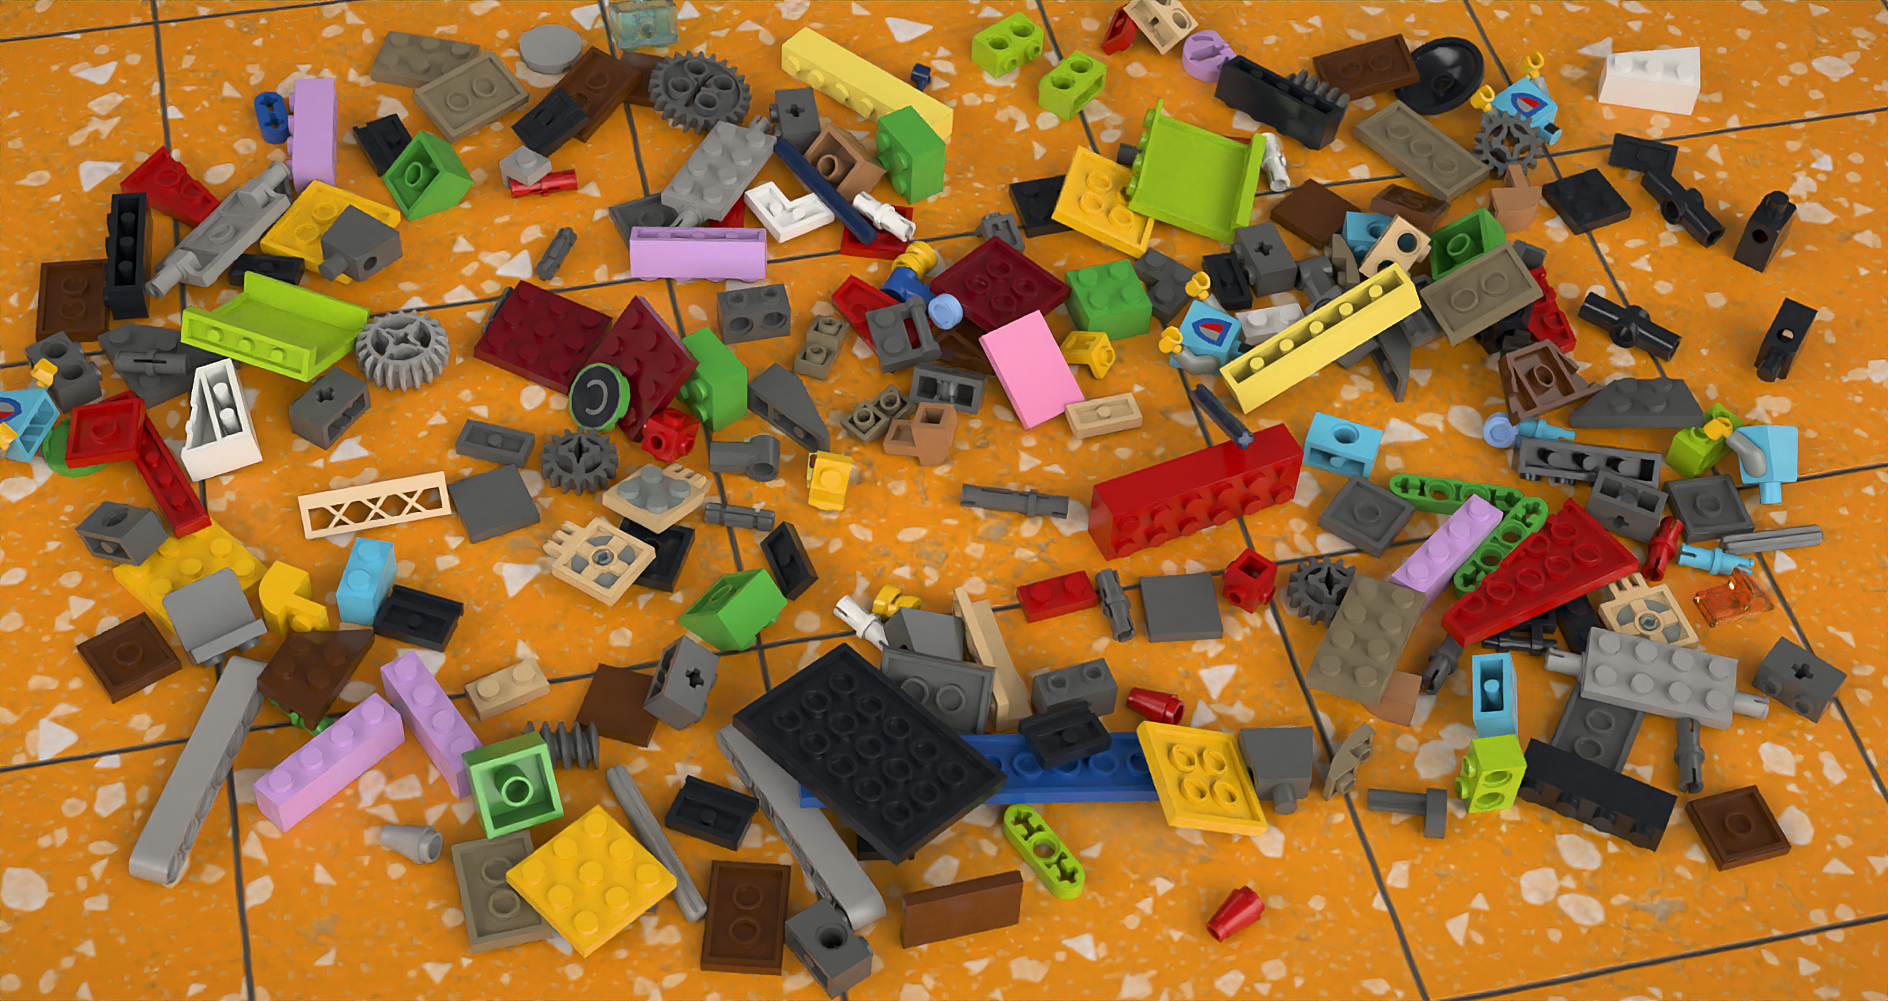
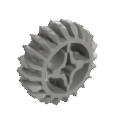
M400 309L398 314L393 315L387 311L384 318L374 316L373 324H364L363 332L358 333L355 348L358 368L361 373H364L367 381H374L377 388L387 385L390 392L396 387H401L404 393L407 387L414 386L419 390L421 383L424 382L431 385L433 377H441L443 368L447 367L450 353L445 328H442L439 324L438 319L431 320L428 313L419 316L415 309L410 313H404Z

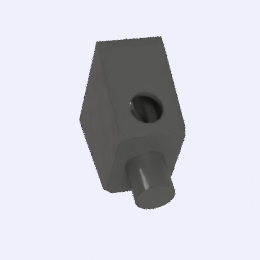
M350 204L321 238L324 261L318 266L321 275L329 281H333L341 273L357 282L364 281L403 256L400 233Z
M900 607L883 625L889 647L963 661L962 617Z
M1312 727L1241 729L1238 745L1258 800H1273L1274 811L1280 815H1288L1297 810L1296 799L1307 797L1311 783Z

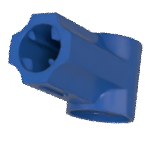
M903 266L895 268L880 288V291L901 303H905L907 299L913 296L923 297L927 307L925 311L927 316H929V303L937 297L929 291L930 285L919 281L914 271Z

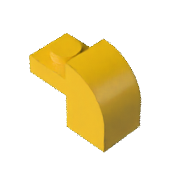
M277 560L265 574L259 586V598L267 627L281 638L290 627L297 633L329 631L330 626L326 606L310 601L313 592L309 572Z

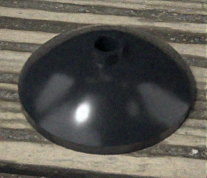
M1445 37L1432 40L1410 53L1419 72L1420 82L1394 89L1397 99L1419 115L1429 116L1449 112L1464 104L1481 85L1485 74L1484 58L1478 47L1466 39Z

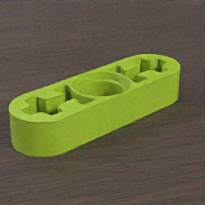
M1027 804L1010 806L1004 814L1003 832L1007 839L1053 895L1064 900L1074 899L1079 896L1083 890L1085 871L1082 865L1033 807ZM1014 820H1018L1020 823L1027 821V830L1021 824L1014 826ZM1041 844L1048 845L1054 850V854L1048 858H1041L1033 852V848ZM1062 873L1067 879L1074 877L1073 883L1071 884L1067 880L1060 882V874Z

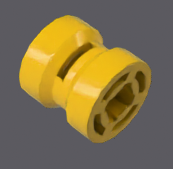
M915 241L906 249L905 254L899 255L893 261L892 271L900 266L907 267L914 271L919 281L924 278V274L929 273L936 267L938 259L936 253L928 244L923 241Z
M887 583L876 597L872 614L876 613L879 615L882 621L889 620L900 607L921 610L922 600L912 594L906 596L901 593L900 588Z

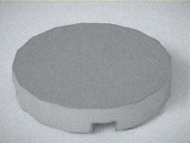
M543 25L535 27L525 33L520 40V57L522 61H525L527 67L542 74L562 73L564 68L569 66L572 68L582 58V40L575 31L565 26Z

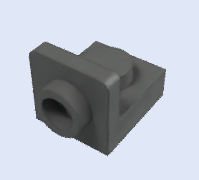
M1000 212L988 214L981 219V223L975 230L976 236H983L985 242L996 235L1021 253L1026 248L1012 212L1000 215Z

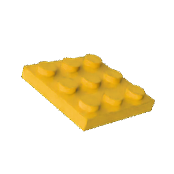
M1082 146L1077 147L1051 219L1137 259L1146 250L1155 222V218L1127 209L1130 195L1125 193L1131 176L1136 175L1135 172Z
M314 179L259 242L261 252L272 256L304 258L306 269L321 274L318 266L324 261L321 238L350 204L393 229L401 221L400 211ZM341 273L335 280L349 284L352 278Z
M211 517V526L180 539L176 538L173 531L167 534L169 538L140 566L122 563L113 569L115 579L177 638L179 637L162 603L165 595L222 569L229 568L233 570L247 599L259 591L260 583L269 570Z
M1143 721L1137 727L1136 732L1168 826L1261 837L1269 829L1234 734L1151 721Z
M596 805L506 872L507 882L584 958L677 887V878L599 805Z

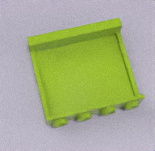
M1159 98L1154 110H1147L1142 127L1147 128V130L1142 131L1137 144V149L1142 151L1141 154L1137 153L1131 171L1135 172L1136 175L1131 176L1125 194L1130 195L1127 209L1231 245L1234 242L1236 229L1249 226L1267 136L1255 132L1249 145L1237 142L1160 114L1164 100Z
M246 271L243 292L218 308L209 312L189 306L183 310L181 342L308 382L356 348L358 333L363 332L364 324L369 323L370 309L261 274Z

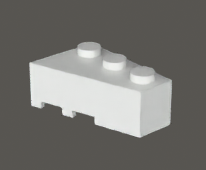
M1700 47L1607 54L1599 79L1598 102L1691 115L1700 90Z
M231 358L196 368L190 401L192 406L190 421H187L185 429L187 432L186 446L182 447L181 458L193 483L263 461L244 389Z

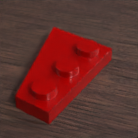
M164 145L120 183L123 194L146 192L150 207L193 228H196L220 205V202L199 180H194L187 173L186 167L180 161L176 162L171 157L170 151Z
M1544 266L1530 270V273L1540 286L1543 296L1535 300L1525 333L1526 339L1531 344L1549 339L1563 354L1573 351L1577 340L1565 313L1558 308L1555 301L1557 295L1553 287H1549L1545 279L1547 273Z
M851 274L831 296L832 305L850 323V326L877 356L866 323L865 312L901 304V302ZM913 318L904 319L903 322L913 350L918 346L920 340ZM927 318L930 330H932V320Z

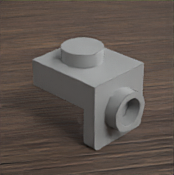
M520 146L499 162L503 184L511 189L510 177L530 187L552 170L551 162L548 158L524 146Z

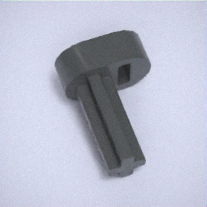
M1427 788L1426 794L1369 789L1367 810L1424 816L1423 837L1444 839L1447 816V790Z

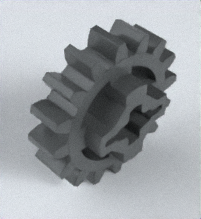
M1508 111L1503 112L1502 119H1498L1495 114L1491 115V125L1483 122L1480 126V130L1483 133H1476L1474 141L1480 144L1474 146L1473 152L1481 154L1478 159L1491 168L1490 173L1493 170L1497 172V180H1500L1503 174H1506L1508 165L1521 164L1524 176L1526 177L1528 173L1527 167L1534 170L1538 164L1535 159H1541L1543 151L1538 148L1543 146L1544 138H1536L1541 130L1540 127L1531 128L1532 118L1529 117L1522 121L1520 120L1521 112L1518 111L1514 118L1509 117ZM1500 129V134L1498 137L1491 138V140H1488V138L1493 132ZM1506 136L1507 142H1509L1511 147H1514L1511 155L1507 145H1503ZM1529 151L1528 156L1523 161L1517 163L1518 156ZM1493 157H1496V158H1497L1498 160H1500L1502 163L1498 162V161L1495 160Z
M579 427L577 433L572 434L567 428L564 429V437L561 438L554 434L552 436L553 444H544V454H541L544 479H550V487L552 488L561 485L562 494L566 495L571 489L575 490L577 496H581L582 491L588 489L591 494H595V486L599 485L600 487L607 488V478H616V469L619 468L616 444H609V436L607 434L599 438L597 429L591 430L588 434L584 433L583 427Z
M1325 556L1323 562L1320 563L1316 558L1311 557L1308 566L1300 562L1297 572L1292 571L1287 589V596L1291 597L1289 606L1291 608L1299 607V618L1307 615L1310 616L1311 625L1314 626L1319 620L1323 621L1325 628L1329 629L1354 578L1356 567L1344 568L1343 559H1339L1336 564L1331 563L1329 556Z

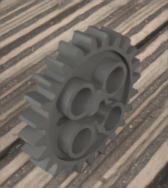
M687 50L686 57H683L678 52H675L673 59L665 56L664 62H657L655 70H652L648 86V92H650L649 101L655 102L654 111H663L661 119L672 118V127L682 124L684 125L683 131L685 133L690 128H694L697 136L701 134L702 130H706L709 134L718 121L734 125L737 123L742 124L744 116H747L752 94L748 93L750 85L743 84L745 76L736 75V66L727 68L726 59L717 62L715 54H712L709 59L705 58L703 51L699 52L698 57L693 56L690 50Z

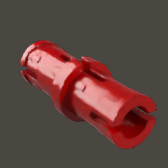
M575 169L547 173L530 187L511 177L509 178L513 199L542 194V197H547L549 193L578 190Z
M1666 516L1661 520L1656 537L1650 540L1647 547L1649 554L1641 568V574L1647 579L1651 569H1653L1654 572L1650 580L1652 582H1658L1663 579L1668 562L1674 558L1677 552L1676 542L1684 526L1677 519L1674 528H1670L1674 519L1672 516Z

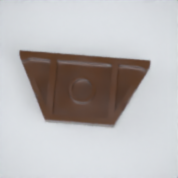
M964 316L957 325L945 330L934 338V341L939 343L942 352L941 357L935 361L992 376L996 375L978 340L988 332Z
M1549 339L1507 353L1497 360L1509 421L1512 427L1594 396L1602 390L1596 381L1589 385L1576 373L1580 367L1573 360L1563 355L1561 350Z
M375 630L290 633L257 678L258 691L268 699L276 701L279 707L286 713H297L304 719V727L315 731L374 644Z

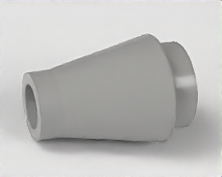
M388 823L382 830L380 842L382 846L391 848L414 862L423 865L427 862L434 863L438 859L443 846V836L440 832H436L433 826L394 825Z

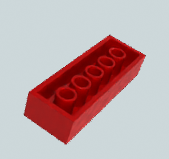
M1282 423L1254 432V442L1248 443L1247 449H1240L1230 440L1096 484L1093 487L1087 531L1107 562L1119 557H1128L1134 552L1149 547H1158L1166 541L1181 536H1190L1199 530L1214 525H1223L1231 519L1243 515H1252L1261 509L1276 504H1285L1289 500L1294 499L1304 456L1303 450L1285 424Z

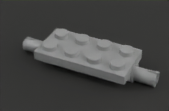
M755 116L747 128L728 122H717L661 193V204L673 207L678 213V217L669 227H699L709 218L720 222L723 220L774 153L773 147L777 144V137L767 134L772 127L767 118L763 117L761 119V116Z
M273 161L257 178L252 177L242 188L238 187L154 267L156 275L145 283L148 293L154 298L159 297V299H162L178 282L208 287L216 282L218 276L229 265L233 264L251 244L255 243L271 224L277 222L281 215L291 206L285 194L273 191L290 175L287 166L280 161Z
M1591 627L1587 637L1585 652H1582L1581 655L1553 649V647H1548L1544 662L1547 663L1544 664V670L1576 676V680L1582 684L1580 697L1679 720L1690 718V722L1695 719L1700 725L1728 730L1731 726L1733 712L1759 718L1760 720H1765L1768 714L1769 705H1766V703L1769 704V697L1740 692L1735 687L1738 663L1736 659L1596 627Z

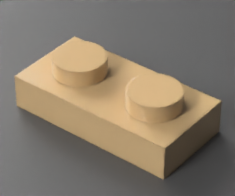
M1131 392L1066 405L1065 410L1066 418L1075 439L1141 427L1143 419Z
M534 657L467 684L464 686L467 699L482 722L550 693V685Z

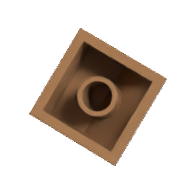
M831 123L826 125L803 155L847 202L854 201L855 197L858 194L861 195L862 191L869 194L887 171L851 132ZM793 171L790 172L809 194L813 193Z

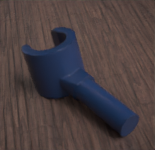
M919 63L912 70L911 80L917 82L916 89L923 92L925 86L928 87L931 84V68Z

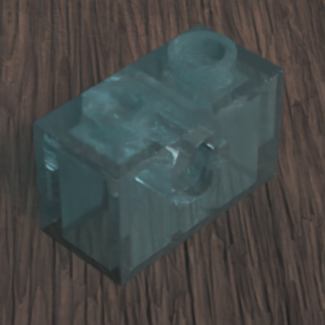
M630 0L609 3L610 38L617 49L634 51L639 49L640 46L648 45L662 48L668 46L669 43L678 42L677 6L673 0Z

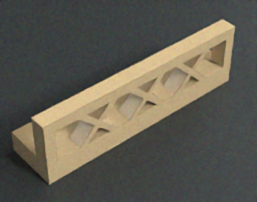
M444 471L298 496L306 539L451 514ZM439 487L442 508L426 510L415 502L423 489ZM417 490L412 499L408 498L406 495L403 494L405 492ZM397 494L409 503L400 515L391 517L379 509V507L388 495ZM381 497L376 505L366 500ZM360 500L371 507L372 511L364 522L354 523L342 514L351 502ZM345 503L339 512L330 507L331 505ZM412 505L421 510L420 512L406 514ZM325 507L336 515L328 528L312 531L308 509ZM375 512H378L379 514L385 517L381 519L370 520L375 514ZM339 518L348 523L347 525L334 527Z
M965 586L955 588L952 616L962 617L963 647L969 662L996 667L989 716L995 732L1018 727L1019 720L1032 717V713L988 599L971 603Z

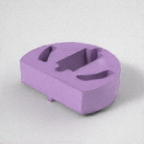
M1205 30L1194 33L1185 41L1182 65L1192 77L1203 82L1218 83L1222 65L1237 55L1229 47V43H1225L1215 30Z

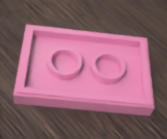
M1039 310L987 333L978 339L1025 431L1064 413L1066 405L1086 401Z

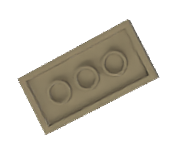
M1399 99L1355 125L1353 135L1432 196L1442 201L1451 202L1489 177L1490 167Z
M1356 573L1308 670L1305 686L1378 707L1423 609L1426 593Z

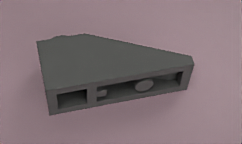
M1399 322L1375 335L1379 346L1370 352L1396 403L1403 402L1409 380L1411 344Z
M775 363L747 385V404L749 410L809 452L817 453V450L829 452L830 435L802 380L794 372L786 370Z

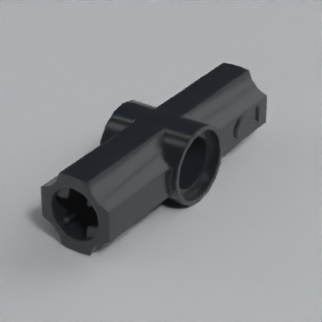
M1660 164L1652 167L1642 177L1640 185L1661 204V213L1666 222L1671 225L1680 223L1705 248L1714 245L1723 236L1725 227L1704 208V199L1697 189L1692 187L1685 189Z
M1593 292L1587 295L1578 313V317L1607 331L1610 339L1617 346L1631 348L1635 345L1667 362L1672 359L1682 340L1681 336L1651 322L1649 314L1642 307L1629 305L1623 308Z

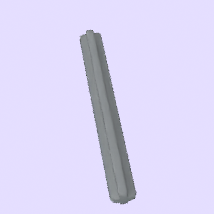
M618 764L613 768H609L606 772V780L645 848L677 878V887L671 893L686 919L690 922L703 919L706 916V904L626 767Z

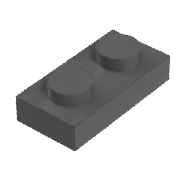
M467 419L455 447L456 454L504 465L515 463L517 468L524 469L536 442L535 434Z

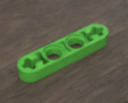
M1406 473L1394 475L1390 479L1387 490L1415 505L1416 511L1453 515L1466 502L1465 497L1476 494L1488 503L1490 500H1493L1492 505L1504 512L1502 520L1520 500L1525 498L1522 492L1511 487ZM1401 489H1405L1406 493H1401ZM1420 491H1423L1422 496H1419ZM1430 492H1442L1447 496V499L1436 500L1431 497Z
M1526 497L1520 500L1454 575V594L1459 600L1467 592H1473L1480 586L1482 578L1489 572L1494 573L1500 567V563L1495 566L1484 565L1481 562L1484 557L1495 556L1502 561L1531 533H1537L1545 525V520L1548 518V506L1544 500L1538 497ZM1526 514L1531 515V516L1526 520ZM1512 532L1520 535L1521 539L1518 542L1509 543L1504 541L1502 536ZM1475 579L1476 586L1471 584Z

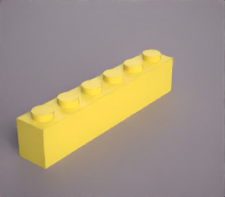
M806 26L782 45V70L858 112L863 117L878 124V118L911 105L942 140L952 133L953 109Z
M1395 262L1220 368L1219 371L1228 391L1244 414L1250 412L1420 309L1421 304L1415 286L1399 264Z

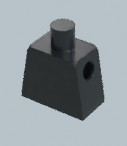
M1773 191L1770 194H1766L1748 220L1733 260L1763 273L1787 239L1797 210L1796 205L1789 202V197L1785 193ZM1762 230L1768 236L1766 242H1758Z
M1787 297L1785 298L1762 342L1754 366L1757 369L1756 374L1758 378L1769 383L1774 382L1776 378H1787L1806 343L1818 312L1817 310ZM1784 330L1791 331L1793 338L1782 335Z

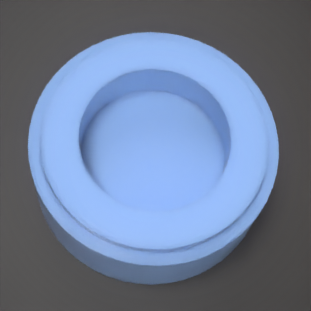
M940 294L929 303L928 313L930 319L937 327L946 330L951 329L962 320V307L959 301L952 295Z
M1497 412L1490 415L1486 419L1483 428L1485 441L1495 448L1510 447L1515 442V435L1519 433V425L1512 427L1508 413Z

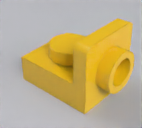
M1071 331L1059 348L1066 363L1089 364L1096 379H1103L1116 359L1114 349L1111 347L1106 332Z
M817 450L809 486V505L826 511L833 509L843 510L845 492L852 466V457Z

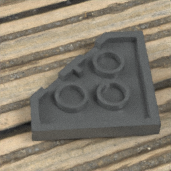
M127 323L97 336L99 346L113 366L117 350L147 352L148 349H157L159 353H188L190 355V372L188 376L157 374L156 377H148L146 373H119L128 388L132 389L135 396L143 398L146 410L193 389L196 368L229 358L182 343L181 331ZM231 358L235 369H241L239 360Z

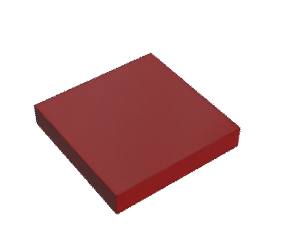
M891 205L895 208V212L912 222V207ZM862 214L860 215L877 232V239L873 240L871 245H864L844 225L840 255L894 261L899 255L905 254L908 248V238L906 242H903L891 232L885 229H878L873 225V221Z
M143 398L72 407L65 462L68 468L140 459L146 404Z

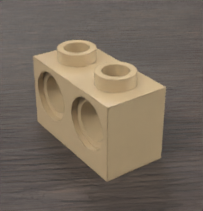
M1132 0L1123 8L1162 55L1199 25L1179 0Z
M1397 213L1357 266L1358 270L1371 278L1378 273L1377 268L1382 261L1391 260L1394 263L1397 262L1410 278L1411 273L1408 270L1415 260L1421 263L1431 250V246L1428 245L1431 238ZM1404 233H1411L1416 237L1414 247L1409 250H1402L1397 245L1398 238Z

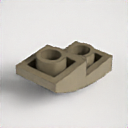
M1332 234L1330 247H1324L1323 255L1331 263L1333 281H1336V285L1347 292L1360 284L1357 263L1344 239L1339 234Z
M817 315L807 330L804 346L794 359L793 371L825 380L840 353L849 331L850 323L839 321L831 316Z
M890 384L871 403L864 399L840 423L841 426L866 445L887 434L893 419L906 420L917 408L915 402H910L909 397Z
M1366 722L1362 723L1346 738L1333 758L1322 798L1327 802L1338 793L1344 795L1353 788L1357 782L1355 776L1358 766L1364 763L1373 751L1371 746L1376 731Z

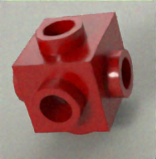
M669 407L647 419L642 430L644 439L641 449L652 454L656 460L671 464L692 452L700 421L675 408Z
M1247 547L1235 561L1230 562L1222 575V579L1225 580L1222 596L1228 599L1234 606L1241 607L1250 614H1253L1261 604L1267 605L1273 598L1277 589L1274 586L1278 565Z

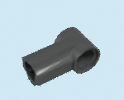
M1323 255L1295 262L1298 269L1294 287L1298 291L1304 290L1311 304L1336 285L1333 281L1331 263L1326 256Z
M758 435L753 437L750 442L711 441L710 472L748 473L750 478L759 482L772 481L779 474L780 442L773 436Z

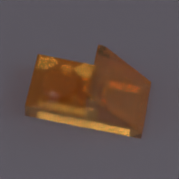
M1734 567L1728 583L1698 591L1693 599V602L1710 628L1772 611L1775 607L1758 580L1739 567Z

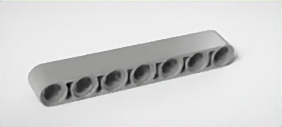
M233 655L228 661L132 852L129 862V874L132 877L165 885H172L177 879L266 697L258 691L257 678L268 663Z
M732 723L717 730L715 733L716 740L727 761L752 797L759 799V807L823 898L825 897L834 909L838 907L843 911L848 919L851 930L855 932L885 916L887 912L882 896L821 809L800 808L797 781L733 727Z

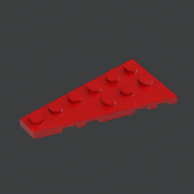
M1570 497L1564 502L1563 509L1556 515L1551 514L1545 520V525L1537 533H1531L1500 562V567L1494 573L1489 572L1483 577L1480 586L1473 592H1467L1442 615L1441 627L1464 649L1636 572L1639 560Z

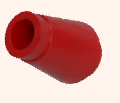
M1134 687L1127 698V708L1132 709L1151 722L1179 726L1185 712V702L1179 700L1176 694Z
M1243 886L1239 890L1233 889L1211 917V920L1206 923V928L1215 940L1222 942L1260 920V914L1265 910V906L1251 888Z

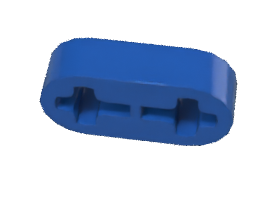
M275 92L259 94L254 100V107L263 140L269 144L286 142L287 137H290L291 134L289 133L288 115L282 96ZM267 107H272L274 111H268ZM277 124L278 129H273L271 127V125Z

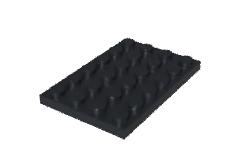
M845 642L733 715V727L895 866L899 865L1006 787L1008 776Z

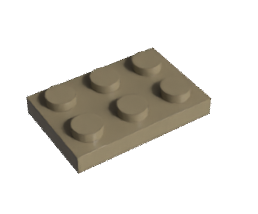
M389 31L370 71L371 81L418 89L480 56L481 47L480 45Z
M492 50L481 54L413 92L415 102L451 144L524 105L529 101L530 96Z
M1509 240L1419 291L1422 300L1452 347L1543 296L1540 286Z
M529 829L508 833L489 840L488 838L450 845L472 954L552 937L551 925L506 880V872L534 852Z

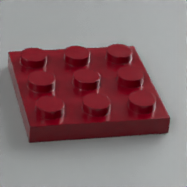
M996 235L931 280L929 291L936 296L950 294L955 297L962 307L963 315L988 333L1037 310L1045 317L1069 299L1072 290L1071 287Z
M520 280L474 347V357L567 396L577 375L611 329L613 317Z
M635 295L582 370L588 365L598 362L616 366L621 370L622 376L626 377L629 383L630 401L623 419L619 418L616 423L632 442L641 443L644 439L642 430L647 419L668 407L696 369L699 361L644 297Z

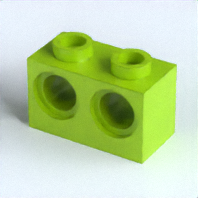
M1019 11L973 36L971 60L994 79H997L1042 54L1044 30Z
M1075 50L1068 58H1063L1049 75L1046 74L1041 78L1038 84V106L1069 122L1104 90L1107 65L1079 50Z
M1718 402L1704 412L1705 425L1718 417H1727L1732 423L1731 430L1735 431V428L1743 427L1745 424L1743 420ZM1703 427L1684 428L1674 436L1664 463L1686 479L1698 478L1733 451V449L1725 443L1726 438L1724 436L1714 441L1707 436Z
M1516 734L1471 739L1467 754L1462 757L1460 775L1455 778L1456 795L1459 800L1463 799L1467 814L1512 808L1527 767Z

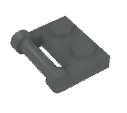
M913 296L907 299L905 303L865 312L866 323L883 374L916 366L920 361L932 362L941 357L942 352L939 343L934 341L925 315L927 307L923 297ZM913 318L921 343L920 348L913 350L903 322L904 319Z

